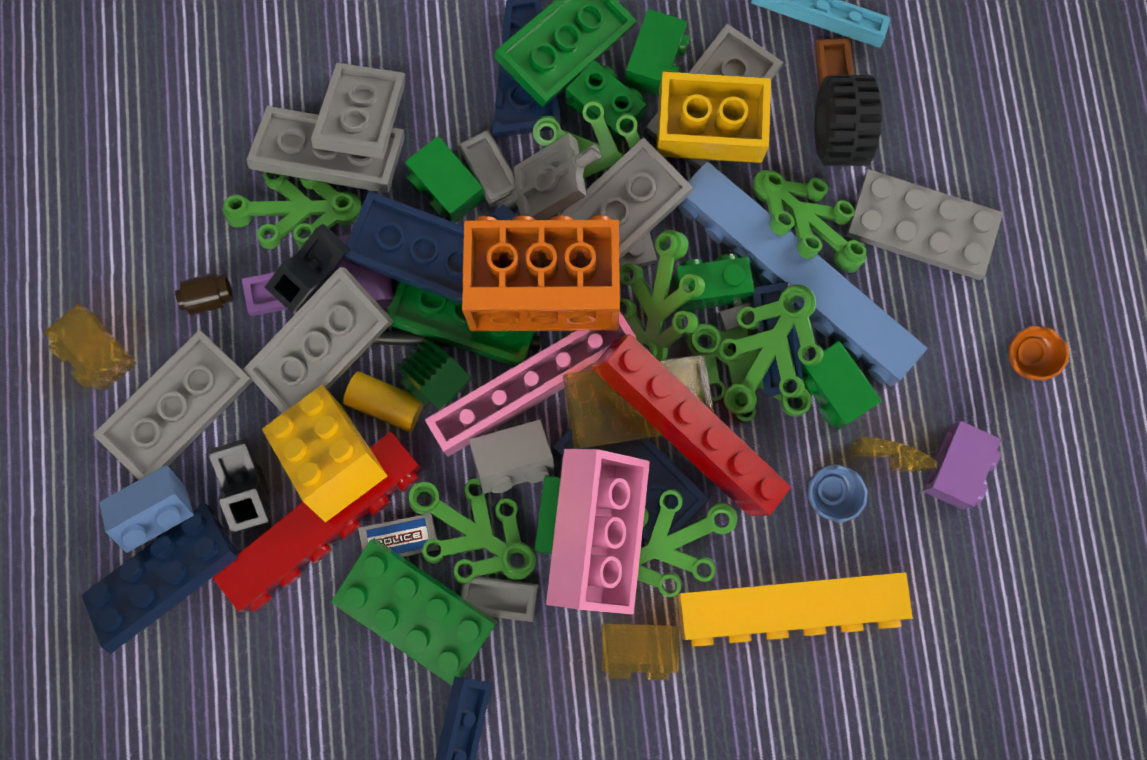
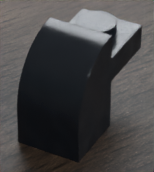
M322 224L313 231L297 254L280 265L264 288L293 313L304 305L333 275L351 249L326 225Z
M247 438L210 449L208 455L221 485L218 501L231 532L268 522L270 516L268 488L260 465L257 466Z

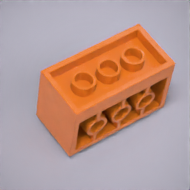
M596 215L588 218V220H573L569 216H554L550 220H535L530 216H516L512 220H497L490 216H479L474 221H464L462 311L470 331L619 330V220H611L608 216Z

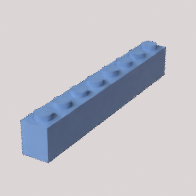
M707 161L688 181L693 187V192L679 204L678 209L691 221L697 220L705 227L706 234L714 242L725 244L732 250L731 254H737L738 258L749 257L750 267L759 274L758 277L765 286L789 282L792 285L800 284L810 288L816 297V308L810 316L814 321V327L824 336L830 337L831 335L837 342L840 341L853 360H860L869 368L868 373L877 382L888 384L890 387L905 376L928 349L818 254L813 259L802 257L797 251V237L791 231L784 236L774 233L769 226L770 214ZM798 297L794 300L795 310L801 309L804 305V300L802 297Z

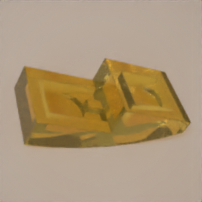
M861 437L853 441V456L889 457V471L927 472L937 468L935 459L902 443L869 437Z

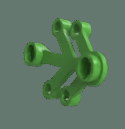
M597 100L587 101L583 106L582 112L584 119L591 123L599 144L562 130L559 121L552 116L540 117L533 127V137L542 146H548L568 133L577 139L579 152L595 144L601 152V158L585 167L583 172L584 178L613 166L625 155L618 151L603 117V105ZM595 105L599 107L600 114L595 118L589 117L586 113L589 106ZM623 113L616 119V129L619 134L625 136L631 149L641 140L637 132L638 124L634 115ZM626 118L633 121V127L628 131L620 128V122ZM545 126H549L553 129L554 134L551 138H544L541 136L540 130Z
M762 170L757 173L753 180V193L757 199L768 205L771 217L769 226L774 233L784 236L794 226L798 239V253L806 259H813L822 249V243L818 237L812 235V229L836 250L833 257L839 269L847 273H854L861 267L866 260V248L864 245L856 240L847 242L821 220H832L841 225L847 224L855 215V209L849 202L840 200L834 207L800 202L794 196L807 197L813 202L821 201L828 192L827 184L819 178H812L808 184L785 181L779 173L770 170ZM783 205L791 211V214L783 210Z
M264 172L263 177L267 186L280 192L289 201L249 202L247 198L241 195H232L225 200L222 210L227 222L233 227L248 225L254 216H285L275 225L265 224L257 230V238L260 245L265 249H273L280 244L283 237L293 230L295 242L302 248L309 237L302 239L300 238L301 235L306 233L311 235L322 224L326 225L329 229L336 223L342 226L351 225L356 222L362 205L359 197L352 192H337L326 182L300 178L303 187L314 189L324 199L311 201L287 180L286 175ZM275 175L280 176L277 179H271ZM311 215H322L312 225L301 224ZM274 234L272 238L264 239L266 235Z
M674 230L663 231L655 241V247L660 258L653 294L643 278V270L639 265L626 263L620 268V281L625 285L631 286L648 317L646 330L636 315L637 307L632 300L620 299V312L622 314V308L626 304L627 312L623 317L635 334L636 340L646 349L649 346L650 353L661 364L667 358V347L684 334L694 332L698 325V319L694 313L679 311L672 319V326L661 333L663 320L692 297L696 298L702 295L705 289V282L700 276L687 274L681 278L679 288L668 296L674 261L683 258L688 250L687 237L683 233ZM670 239L671 245L669 249H667V242ZM633 269V278L629 280V272ZM694 280L695 288L690 292L689 284ZM686 316L688 318V325L686 328H683L682 320Z
M800 284L791 285L781 293L779 301L756 308L744 307L739 311L737 315L739 325L749 330L758 328L763 320L779 316L780 318L772 330L738 340L725 339L720 344L719 353L721 357L729 361H737L744 353L761 349L742 384H734L726 390L724 403L729 411L737 414H747L754 409L757 402L755 392L775 357L781 378L779 383L780 392L784 396L797 398L804 392V382L800 377L796 376L787 336L795 325L801 345L798 350L799 360L810 366H815L822 361L824 353L822 348L815 344L809 319L816 308V297L810 288ZM802 297L804 300L803 307L795 310L793 307L794 300ZM753 312L755 316L754 321L747 325L745 316L747 313ZM734 343L736 353L733 356H729L727 348L730 344ZM813 347L816 350V356L813 360L808 361L805 353L809 348ZM794 379L797 383V389L795 392L789 393L787 383ZM742 393H745L748 397V402L744 406H741L738 402V398Z
M704 323L697 325L696 330L688 334L687 347L690 353L701 359L706 382L703 396L708 402L717 403L721 401L726 392L725 385L719 381L716 359L728 366L731 383L734 385L742 384L759 355L760 350L744 353L737 361H729L723 359L719 353L720 344L725 339L738 340L748 337L749 329L742 327L729 331H719L715 326ZM700 337H707L711 342V346L708 348L701 347L698 339ZM727 348V354L733 356L735 352ZM763 379L758 386L762 390H764ZM712 385L719 387L721 391L720 396L712 397L708 392V388ZM806 389L797 397L800 401L798 409H793L789 406L788 400L790 397L784 395L773 396L780 401L783 412L791 417L803 415L810 409L812 404L811 395ZM742 393L738 398L741 406L746 405L748 402V397L745 393ZM756 407L751 411L750 417L744 418L737 413H733V416L740 423H748L755 417Z
M478 478L469 480L464 490L466 499L471 502L474 522L440 501L439 492L433 484L421 482L412 487L409 493V503L416 513L422 515L431 513L465 535L443 541L438 539L426 541L422 548V554L427 562L434 564L440 562L444 556L484 548L497 557L472 562L468 559L458 561L454 566L453 572L457 582L468 584L475 577L503 572L508 578L519 580L526 578L532 573L536 564V556L529 545L521 542L516 521L518 508L512 499H501L495 508L496 518L503 523L506 542L504 543L492 534L485 500L486 493L483 494L482 492L479 496H473L469 493L471 486L478 485L481 487ZM427 495L431 498V502L427 506H421L417 502L418 497ZM503 505H509L513 509V513L510 516H503L499 508ZM429 546H438L441 549V553L437 557L429 556L426 552ZM514 555H519L523 558L524 564L521 567H514L510 563V558ZM461 566H469L472 574L467 578L461 577L458 574V569Z
M675 489L664 491L660 497L661 509L650 541L647 545L641 547L637 580L659 588L661 594L666 597H674L680 592L682 581L677 574L672 572L662 574L641 565L652 559H657L692 572L694 577L701 582L710 581L716 571V566L712 559L708 557L697 558L675 549L713 531L717 534L731 532L736 527L738 519L737 512L732 505L725 502L716 503L709 509L706 518L668 535L675 512L683 504V497ZM666 495H675L678 498V505L673 508L668 507L664 501ZM646 507L644 512L643 527L647 524L649 520V512ZM718 513H725L729 517V523L725 526H720L715 522V516ZM701 563H707L712 571L704 576L699 574L697 566ZM664 580H675L677 588L673 591H668L663 585Z

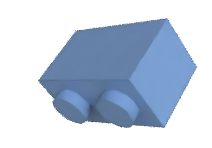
M167 465L99 502L105 532L126 553L194 516L186 486Z

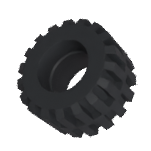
M871 75L825 76L818 91L814 118L815 146L819 160L823 166H868L876 154L881 135L882 103L877 82L874 76Z

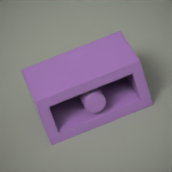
M962 421L948 426L922 491L962 510L975 507V504H980L987 492V485L984 482L988 472L993 471L999 462L1001 452L998 451V447L1002 439Z

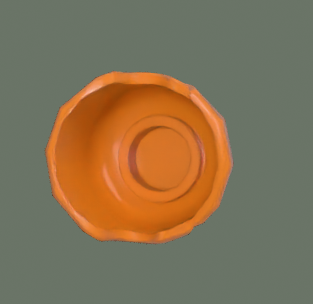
M1029 326L1016 333L1009 343L1008 361L1014 371L1025 379L1045 381L1061 374L1069 362V346L1053 329L1044 326Z

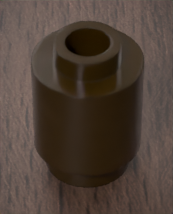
M215 272L180 281V289L175 290L179 308L181 311L187 310L190 316L224 308L226 303L234 300L227 275H217Z

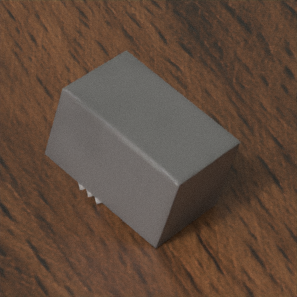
M741 300L733 302V308L719 312L717 317L722 331L742 328L737 321V315L742 308L752 307L751 303L742 304ZM749 312L745 316L747 325L754 321L755 316L753 312Z

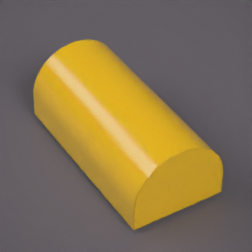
M359 371L351 378L343 399L345 406L409 433H412L424 406L412 393Z

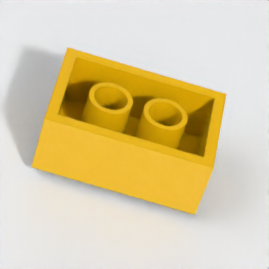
M663 72L659 88L656 150L663 157L762 163L769 148L771 78Z
M323 384L262 428L300 498L325 523L387 477L386 472L344 408Z

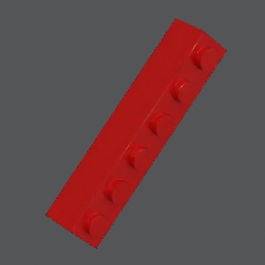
M631 334L614 340L591 367L747 515L770 516L790 490L791 486Z
M391 431L370 447L372 453L386 472V478L326 523L302 502L237 555V560L213 577V580L238 612L252 610L255 613L262 609L272 600L270 594L280 585L286 588L301 577L300 569L310 561L315 564L322 560L332 551L329 545L340 536L345 540L353 535L361 527L359 523L361 519L369 513L374 516L381 512L391 502L388 497L398 489L402 492L406 491L420 479L417 474L423 469Z

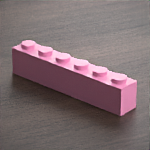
M620 312L619 330L575 331L425 419L443 452L449 457L469 445V439L488 434L594 371L591 367L614 340L631 334L635 339L636 336Z

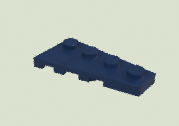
M506 0L502 45L543 11L541 0ZM499 64L498 89L496 92L495 117L492 130L493 138L533 133L535 122L542 116L556 118L561 126L557 96L542 108ZM545 126L540 130V132L553 129L549 126Z

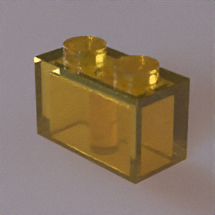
M79 303L44 331L52 341L49 345L50 350L61 361L65 362L68 360L75 368L71 374L86 389L91 386L104 392L137 364L97 316Z
M601 623V671H608V678L631 679V672H646V679L669 680V673H679V626Z

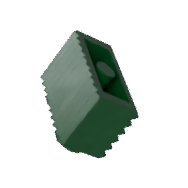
M423 338V343H418L417 348H412V353H407V358H402V363H397V369L404 375L399 381L426 408L433 403L441 411L472 380L452 357L429 338Z

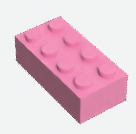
M564 449L546 605L634 615L650 461L598 449Z

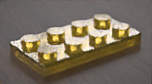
M704 355L659 361L714 413ZM594 370L562 375L575 449L663 436Z

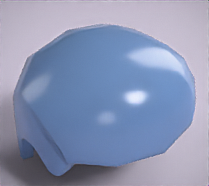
M830 464L817 470L808 482L807 498L813 510L820 516L837 523H844L858 517L865 508L868 490L857 472L841 465Z

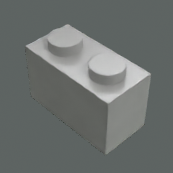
M541 420L469 439L483 494L489 492L502 493L512 488L513 485L527 481L529 483H537L543 481L544 476L554 474L553 456Z

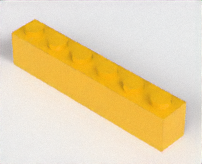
M906 572L677 594L681 639L691 640L692 647L714 645V637L728 636L729 643L752 641L751 634L766 632V639L789 638L788 630L803 629L804 636L827 634L826 627L840 625L841 632H855L864 630L863 623L877 622L878 629L901 627V620L913 619Z

